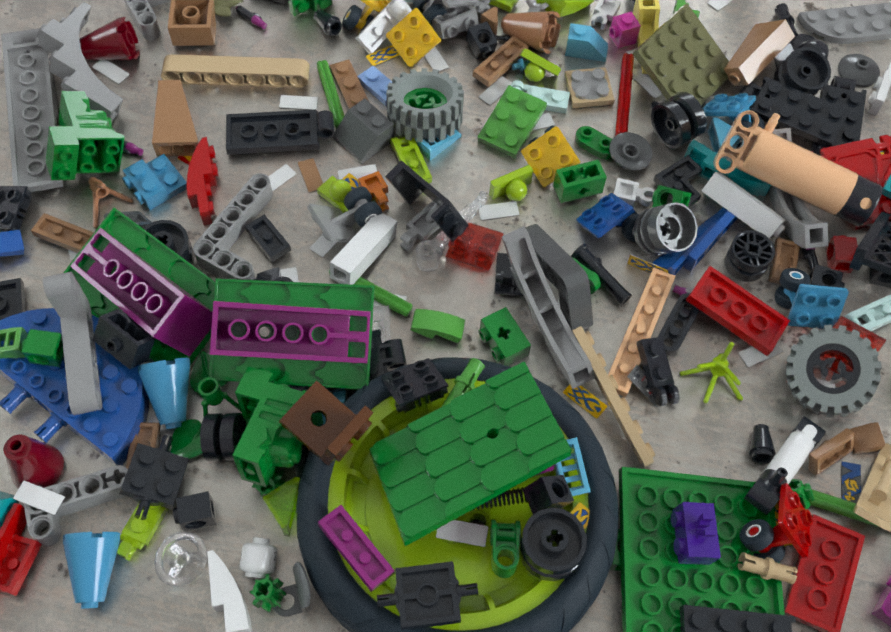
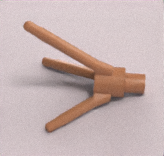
M95 177L89 179L88 183L93 192V228L97 229L100 198L111 194L130 203H133V199L110 189Z

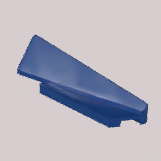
M723 207L698 227L697 237L693 245L687 250L663 254L653 261L652 264L667 269L668 273L676 275L682 267L691 272L734 224L738 217Z

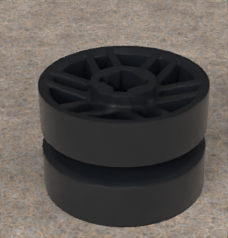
M748 230L739 233L733 239L725 255L724 263L727 271L734 278L745 282L760 279L774 258V244L766 235L758 231Z
M212 413L204 416L200 430V444L206 461H223L224 459L226 461H234L232 455L247 426L242 413H226L225 415L222 413Z

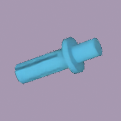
M520 58L517 60V63L512 64V69L524 71L530 62Z

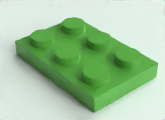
M508 85L479 133L478 141L516 159L545 111L547 102Z

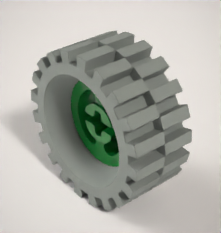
M421 68V72L412 69L410 74L402 72L400 73V78L395 76L392 79V83L389 82L387 118L394 123L396 134L399 136L405 134V139L410 141L412 138H417V142L422 143L423 139H428V142H435V138H439L441 141L446 139V134L450 137L454 135L455 130H459L460 123L462 124L464 90H462V85L457 83V79L454 76L449 78V73L446 72L439 74L437 69H433L432 72H427V68Z

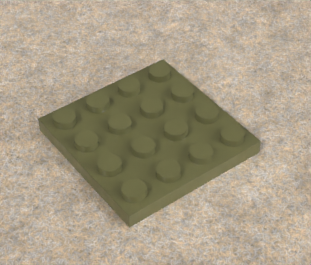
M688 3L679 8L632 53L666 100L679 92H687L693 95L702 105L728 79L724 68L729 63V60Z

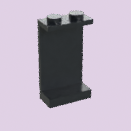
M402 160L385 176L409 205L422 193L435 202L439 208L431 215V218L450 241L454 242L469 226L445 196Z

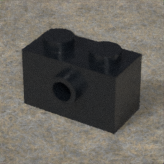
M116 309L99 317L92 340L127 368L132 369L148 361L156 338L151 336L120 309Z

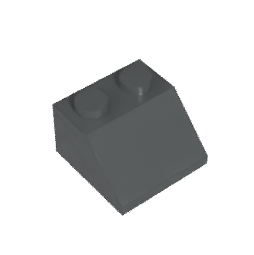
M364 98L348 109L333 138L363 164L390 144V138L395 137L394 123Z

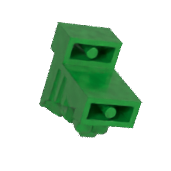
M61 91L58 126H49L46 165L51 181L75 180L77 173L120 172L125 137L115 132V129L112 128L111 118L107 117L105 111L90 110L89 98L86 96L85 91Z
M248 366L235 391L243 418L248 419L249 422L232 456L242 480L267 487L270 478L274 475L276 466L291 468L295 463L300 462L304 444L279 423V420L307 390L299 391L283 383L275 384L273 373L265 368ZM317 412L311 415L313 425L322 426V413Z

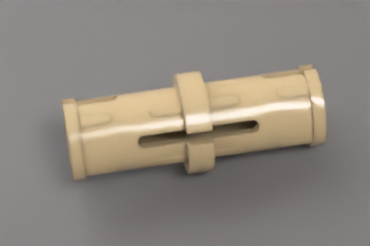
M744 552L739 556L738 561L743 562V564H738L739 570L758 574L762 579L768 580L772 578L792 585L797 579L796 575L791 574L797 573L796 567L777 563L773 558L766 557L763 559Z

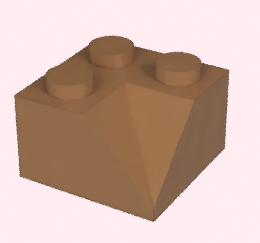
M171 0L168 31L173 46L215 45L216 20L214 0Z

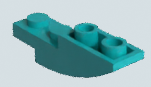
M693 139L688 145L684 157L689 155L703 169L700 177L709 181L715 172H719L714 167V158L717 153ZM724 157L719 160V167L721 169H727L731 165V162ZM737 168L730 173H722L753 196H766L772 186Z

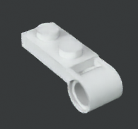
M392 0L355 39L368 54L373 53L387 38L386 33L407 16L412 9L404 0Z
M891 63L883 76H878L873 86L876 91L872 92L868 103L871 104L868 111L870 114L877 115L885 102L891 87Z

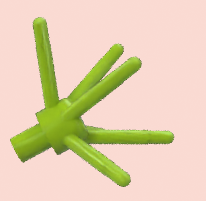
M733 342L728 344L724 353H720L717 357L713 358L712 362L698 364L697 368L679 372L680 376L710 370L713 376L706 391L704 403H708L718 377H724L738 400H743L736 387L741 382L728 368L729 362L727 357L734 346Z

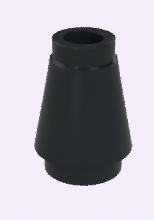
M321 9L314 13V20L326 35L336 36L341 31L342 24L338 17Z
M757 424L753 427L749 455L755 463H770L776 452L769 427L765 424Z

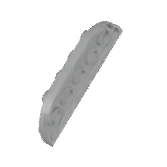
M891 2L800 12L797 17L803 28L810 34L816 33L821 37H825L824 41L830 43L851 44L891 39Z

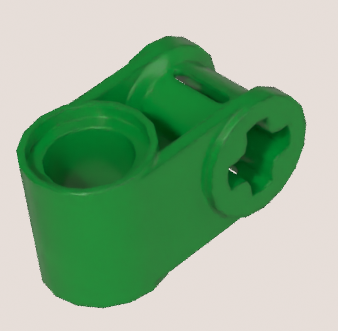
M491 519V567L494 574L500 578L513 576L518 566L521 524L519 520H516L515 523H497L495 519ZM508 557L513 564L503 566L498 562V558Z

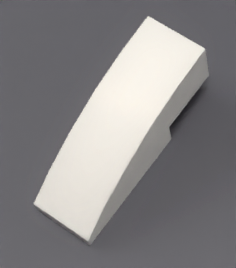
M213 550L207 551L212 607L216 612L224 611L226 632H252L250 615L237 582Z

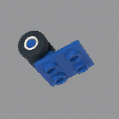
M613 193L602 197L597 204L585 210L576 219L578 224L596 238L602 237L614 227H622L623 236L629 241L636 242L633 231L634 223L639 214L631 205Z

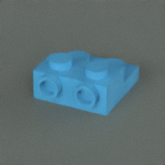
M165 154L148 163H145L142 159L123 170L125 175L122 178L123 182L129 190L134 189V196L141 205L144 203L149 210L187 190L186 180Z

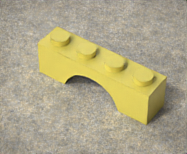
M659 0L635 1L633 15L641 25L637 38L638 47L659 28ZM641 66L642 74H647L646 71H645V70L643 69V67Z

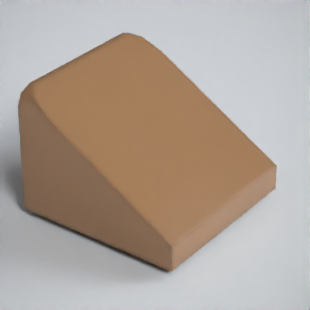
M878 422L849 429L854 433V454L879 452L885 446Z

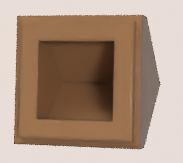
M493 7L481 14V23L487 21L493 34L497 35L498 9Z

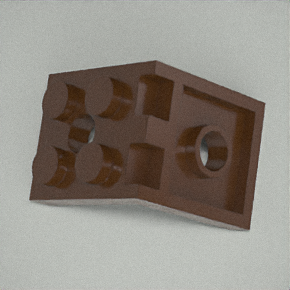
M316 380L279 420V423L329 466L334 459L340 462L354 445L350 441L353 438L358 441L372 424L369 418L373 412L367 406H364L355 415ZM317 412L322 413L326 418V423L320 427L313 425L311 422V415Z

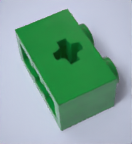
M594 160L557 169L553 187L560 203L603 193L607 176L600 161Z
M507 307L481 319L480 329L478 330L479 336L484 343L487 342L489 344L492 357L496 362L510 366L529 356L531 344Z

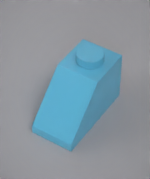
M570 23L565 56L606 62L608 43L591 26Z

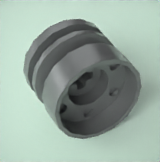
M674 202L642 211L634 223L633 232L635 241L640 249L647 254L657 256L687 250L693 245L697 237L698 226L696 217L691 209L682 203Z

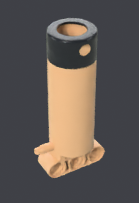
M742 111L737 115L714 158V167L717 171L726 174L737 168L855 226H861L868 220L881 198L883 188L880 184L773 134L780 115L777 113H773L764 129L758 126L759 117L754 111ZM746 114L753 118V124L748 128L741 124V119ZM735 135L742 139V144L737 149L732 148L730 145V139ZM724 156L729 157L731 160V165L727 169L719 167V160Z

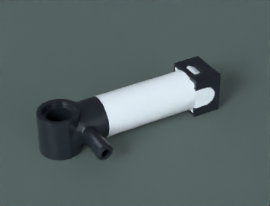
M804 416L745 495L744 499L767 515L780 499L781 484L788 483L789 485L809 456V453H811L827 431Z

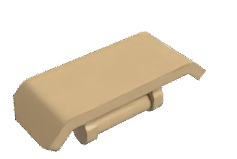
M886 442L875 458L853 511L855 514L891 532V444Z

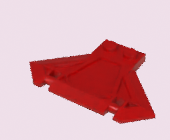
M889 135L880 136V143H875L873 138L819 150L822 157L880 184L882 188L891 174V136ZM881 195L871 216L863 225L855 226L856 230L872 226L881 212L891 214V199Z

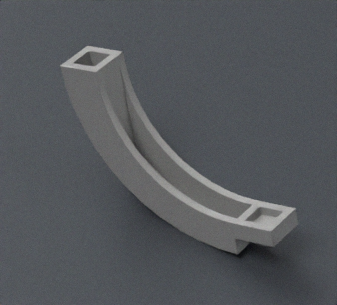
M791 128L774 129L773 134L791 142ZM771 186L768 192L774 211L786 219L783 226L786 227L784 232L795 244L805 249L828 246V223L814 217L803 200Z

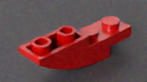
M203 137L196 146L187 174V196L191 208H199L204 226L211 225L213 223L212 215L216 214L214 203L209 201V196H213L211 187L216 186L215 177L219 176L217 164L212 162V159L216 158L214 146H209L207 137Z

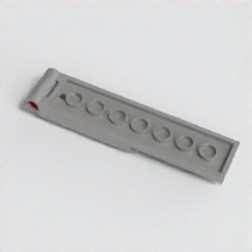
M40 28L1 34L13 186H27V190L30 192L63 187V180L51 181L46 165L49 126H57L58 109L54 74L49 71L51 64L49 58L52 53L38 46V31Z

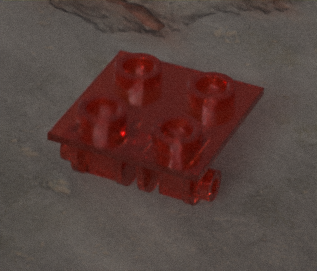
M467 222L469 226L464 230L463 234L454 242L449 240V249L445 258L490 271L504 233Z

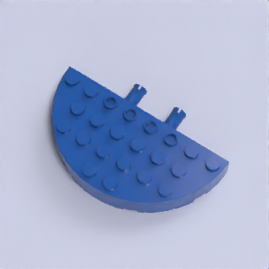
M54 308L25 311L0 320V330L23 327L27 333H29L30 329L57 332L62 335L61 318ZM92 315L95 333L99 318ZM1 341L0 347H3L4 341ZM95 342L102 409L74 416L68 400L64 358L61 367L31 364L26 357L0 359V374L15 386L0 401V406L5 411L11 414L26 398H31L51 415L34 431V434L43 442L47 443L64 426L69 428L115 466L124 465L128 458L130 444L135 435H138L140 431V423L147 422L149 412V397L138 373V366L132 369L127 368Z

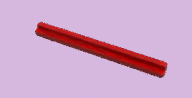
M625 53L622 58L615 136L628 132L634 55L632 53Z

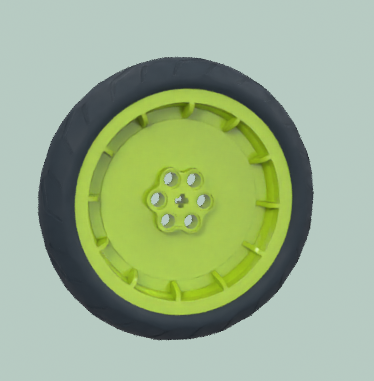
M443 357L430 359L449 386L447 387L448 393L444 394V398L432 402L429 400V404H426L423 398H420L422 407H418L415 401L416 408L405 414L403 411L397 412L394 404L396 402L381 379L382 376L390 372L371 380L367 386L365 384L343 404L355 415L364 406H367L373 412L369 418L372 424L358 441L354 438L350 441L354 445L340 462L334 459L328 466L309 450L299 483L296 505L297 539L307 574L327 609L349 632H569L582 619L599 595L614 559L618 532V499L614 477L603 448L589 424L571 404L550 386L534 378L565 440L577 437L591 491L572 496L574 501L562 508L571 513L577 504L581 502L590 510L588 526L584 529L587 535L585 553L576 570L567 578L558 581H546L530 574L522 564L520 554L518 566L513 576L500 578L492 571L490 546L491 519H495L497 523H515L516 520H519L522 536L527 521L533 516L529 504L525 502L524 493L523 504L521 503L520 495L519 504L516 503L514 493L515 504H512L510 495L511 504L509 506L505 494L506 506L503 505L501 496V507L499 506L498 498L497 507L494 506L492 499L493 508L490 507L488 502L489 508L487 509L484 503V509H481L480 505L479 510L476 507L475 511L471 510L455 519L471 523L473 520H480L485 526H488L485 547L436 538L437 529L404 546L371 459L369 448L373 447L376 442L406 428L407 424L441 408L455 385L454 380L457 376H461L470 358ZM478 359L485 365V368L474 383L475 388L485 384L486 380L512 367ZM408 364V365H405V366H401V367H399V368H397V369H395V370L402 369V368L407 367V366L412 365V364ZM574 459L561 461L562 467L575 464ZM577 469L563 472L565 478L578 475ZM555 470L531 477L513 488H525L540 477L556 476ZM580 480L567 483L569 488L582 486ZM342 505L394 570L395 568L453 561L455 576L459 585L477 582L478 596L461 597L459 605L461 623L401 630L400 614L396 609V605L378 608L377 595L394 593L396 586L395 573L371 592L318 526V521ZM508 557L498 558V562L503 566L513 564Z

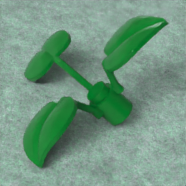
M201 351L194 363L190 384L192 389L204 399L201 402L203 417L208 414L209 405L217 406L223 399L227 400L241 412L239 404L228 396L227 392H223L221 388L228 381H219L209 377L210 354ZM196 419L182 422V427H177L173 433L170 452L188 459L201 456L200 430L202 423Z

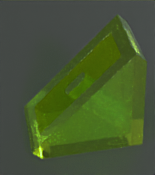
M298 477L292 478L262 497L267 509L284 536L289 537L296 514L298 488L301 480Z

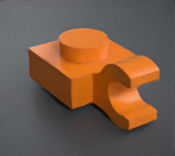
M377 171L359 178L360 187L368 189L372 199H375L382 212L388 210L387 202L389 201L385 195L388 193V186L380 172Z

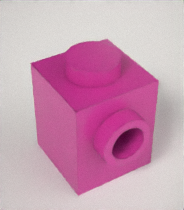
M632 11L617 15L612 19L609 35L618 49L636 44L641 25Z

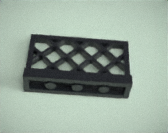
M880 213L856 248L849 268L859 271L862 265L891 275V243L887 242L891 241V222H889L891 214Z

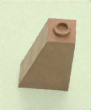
M786 19L759 23L753 26L724 68L729 81L734 86L749 85L795 37Z
M158 80L152 145L156 156L159 157L162 154H165V156H192L199 141L181 80Z

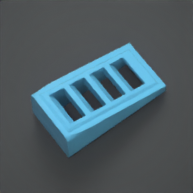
M455 130L454 135L451 137L446 134V139L440 141L439 138H436L439 142H431L433 145L429 144L428 139H423V143L417 142V138L415 141L420 152L431 161L461 138L462 134Z
M577 437L567 439L572 453L571 456L562 461L574 459L575 464L562 467L561 461L554 465L556 476L564 475L563 472L577 469L578 475L566 477L565 480L567 483L580 480L582 486L569 488L572 496L589 493L591 491Z

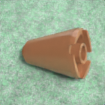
M554 11L508 13L501 21V29H503L504 34L510 37L515 36L541 53L550 54V47L555 48L559 38L561 24L557 23V18H560V15Z

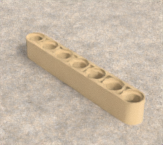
M171 54L164 58L161 78L162 80H181V84L303 88L308 85L310 64L304 59Z

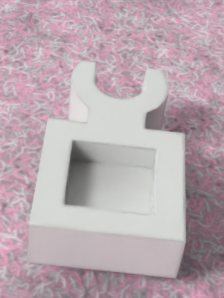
M599 0L594 9L591 26H594L596 22L602 23L601 30H604L607 21L612 22L621 3L614 0Z
M617 178L613 194L629 205L634 206L635 201H638L641 205L649 207L652 199L645 196L652 197L654 189L649 187L640 189L638 188V182Z

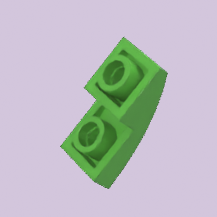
M416 309L410 330L430 339L438 335L459 343L462 339L465 319L444 312Z

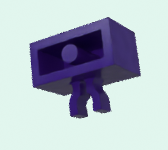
M682 502L675 507L671 513V525L675 528L674 552L678 555V564L710 565L720 559L714 503Z

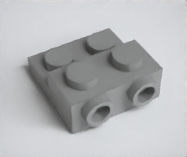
M442 3L447 13L440 19L434 18L432 20L433 29L442 39L453 38L460 32L468 31L469 27L479 24L477 10L471 5L447 8Z

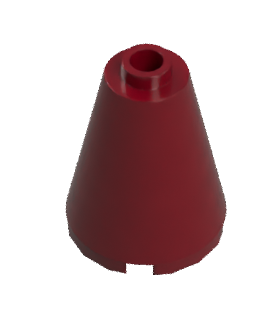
M120 17L79 38L85 60L137 59L140 50H136L135 44L139 42L131 22L125 21L126 17Z
M22 434L14 435L5 442L3 448L12 482L18 489L23 481L42 488L59 483L64 474L65 461L61 452L56 447Z

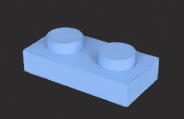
M371 66L357 77L366 90L387 106L389 82L392 83V81L376 67Z

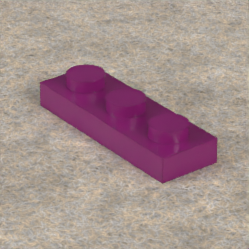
M342 505L318 521V526L371 592L394 575L395 570Z

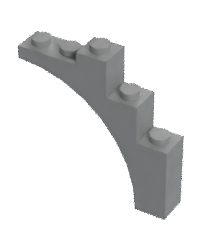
M83 2L78 8L74 7L67 18H62L60 22L52 19L47 25L43 24L38 31V46L52 53L49 58L51 62L49 71L63 79L61 83L62 91H85L86 96L89 98L90 110H103L106 112L107 117L113 121L120 112L123 99L109 90L95 76L82 54L79 34L88 22L91 6Z
M523 226L502 236L515 283L528 303L533 320L544 335L550 354L572 389L595 379L591 362L574 336L546 280L528 231Z

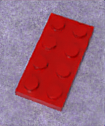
M712 266L707 268L686 299L693 306L766 356L773 351L790 322L788 318Z
M813 514V524L810 526L812 544L809 546L807 558L798 556L796 563L797 573L793 574L797 576V579L793 585L790 584L784 605L785 615L795 616L796 621L821 632H840L865 535Z

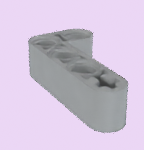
M121 465L113 466L45 487V489L63 496L73 494L68 501L61 503L55 515L41 509L36 510L35 507L24 503L30 536L40 542L42 546H52L61 537L59 517L125 497L119 493L128 469ZM99 485V489L96 492L89 494L94 486ZM50 526L49 531L40 536L41 531L45 527Z

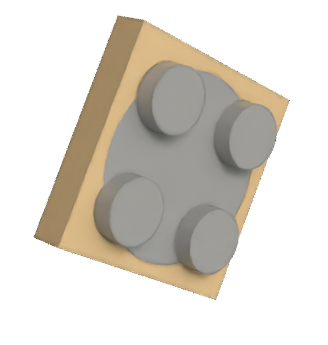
M606 67L565 71L564 77L568 92H570L569 98L572 108L614 105L615 99Z

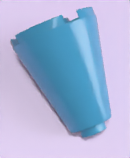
M177 358L175 362L173 360H162L138 366V373L159 424L165 425L166 429L182 427L181 422L186 421L190 359Z
M80 532L63 535V546L75 603H81V609L98 608L99 602L105 601L121 539L119 532Z

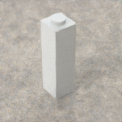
M715 172L701 190L755 231L763 233L769 239L773 236L778 238L786 228L783 226L786 219L721 172Z
M383 213L371 218L330 262V278L340 284L353 285L396 237L397 221Z

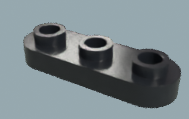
M690 293L682 294L678 298L658 337L662 338L666 355H673L678 352L700 311L686 301ZM684 306L689 307L691 310L685 309ZM674 324L680 325L681 328L675 327ZM667 342V343H669L671 346H670V347H669V346H666L664 343Z

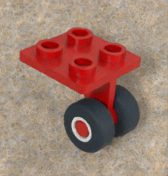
M788 483L781 484L778 524L772 529L765 520H752L741 529L740 541L748 550L760 552L759 554L754 553L753 556L763 559L766 557L773 558L777 563L785 556L786 549L784 545L792 544L802 558H807L809 546L812 544L810 537V526L813 524L812 515L808 509L803 507L798 494L792 491Z

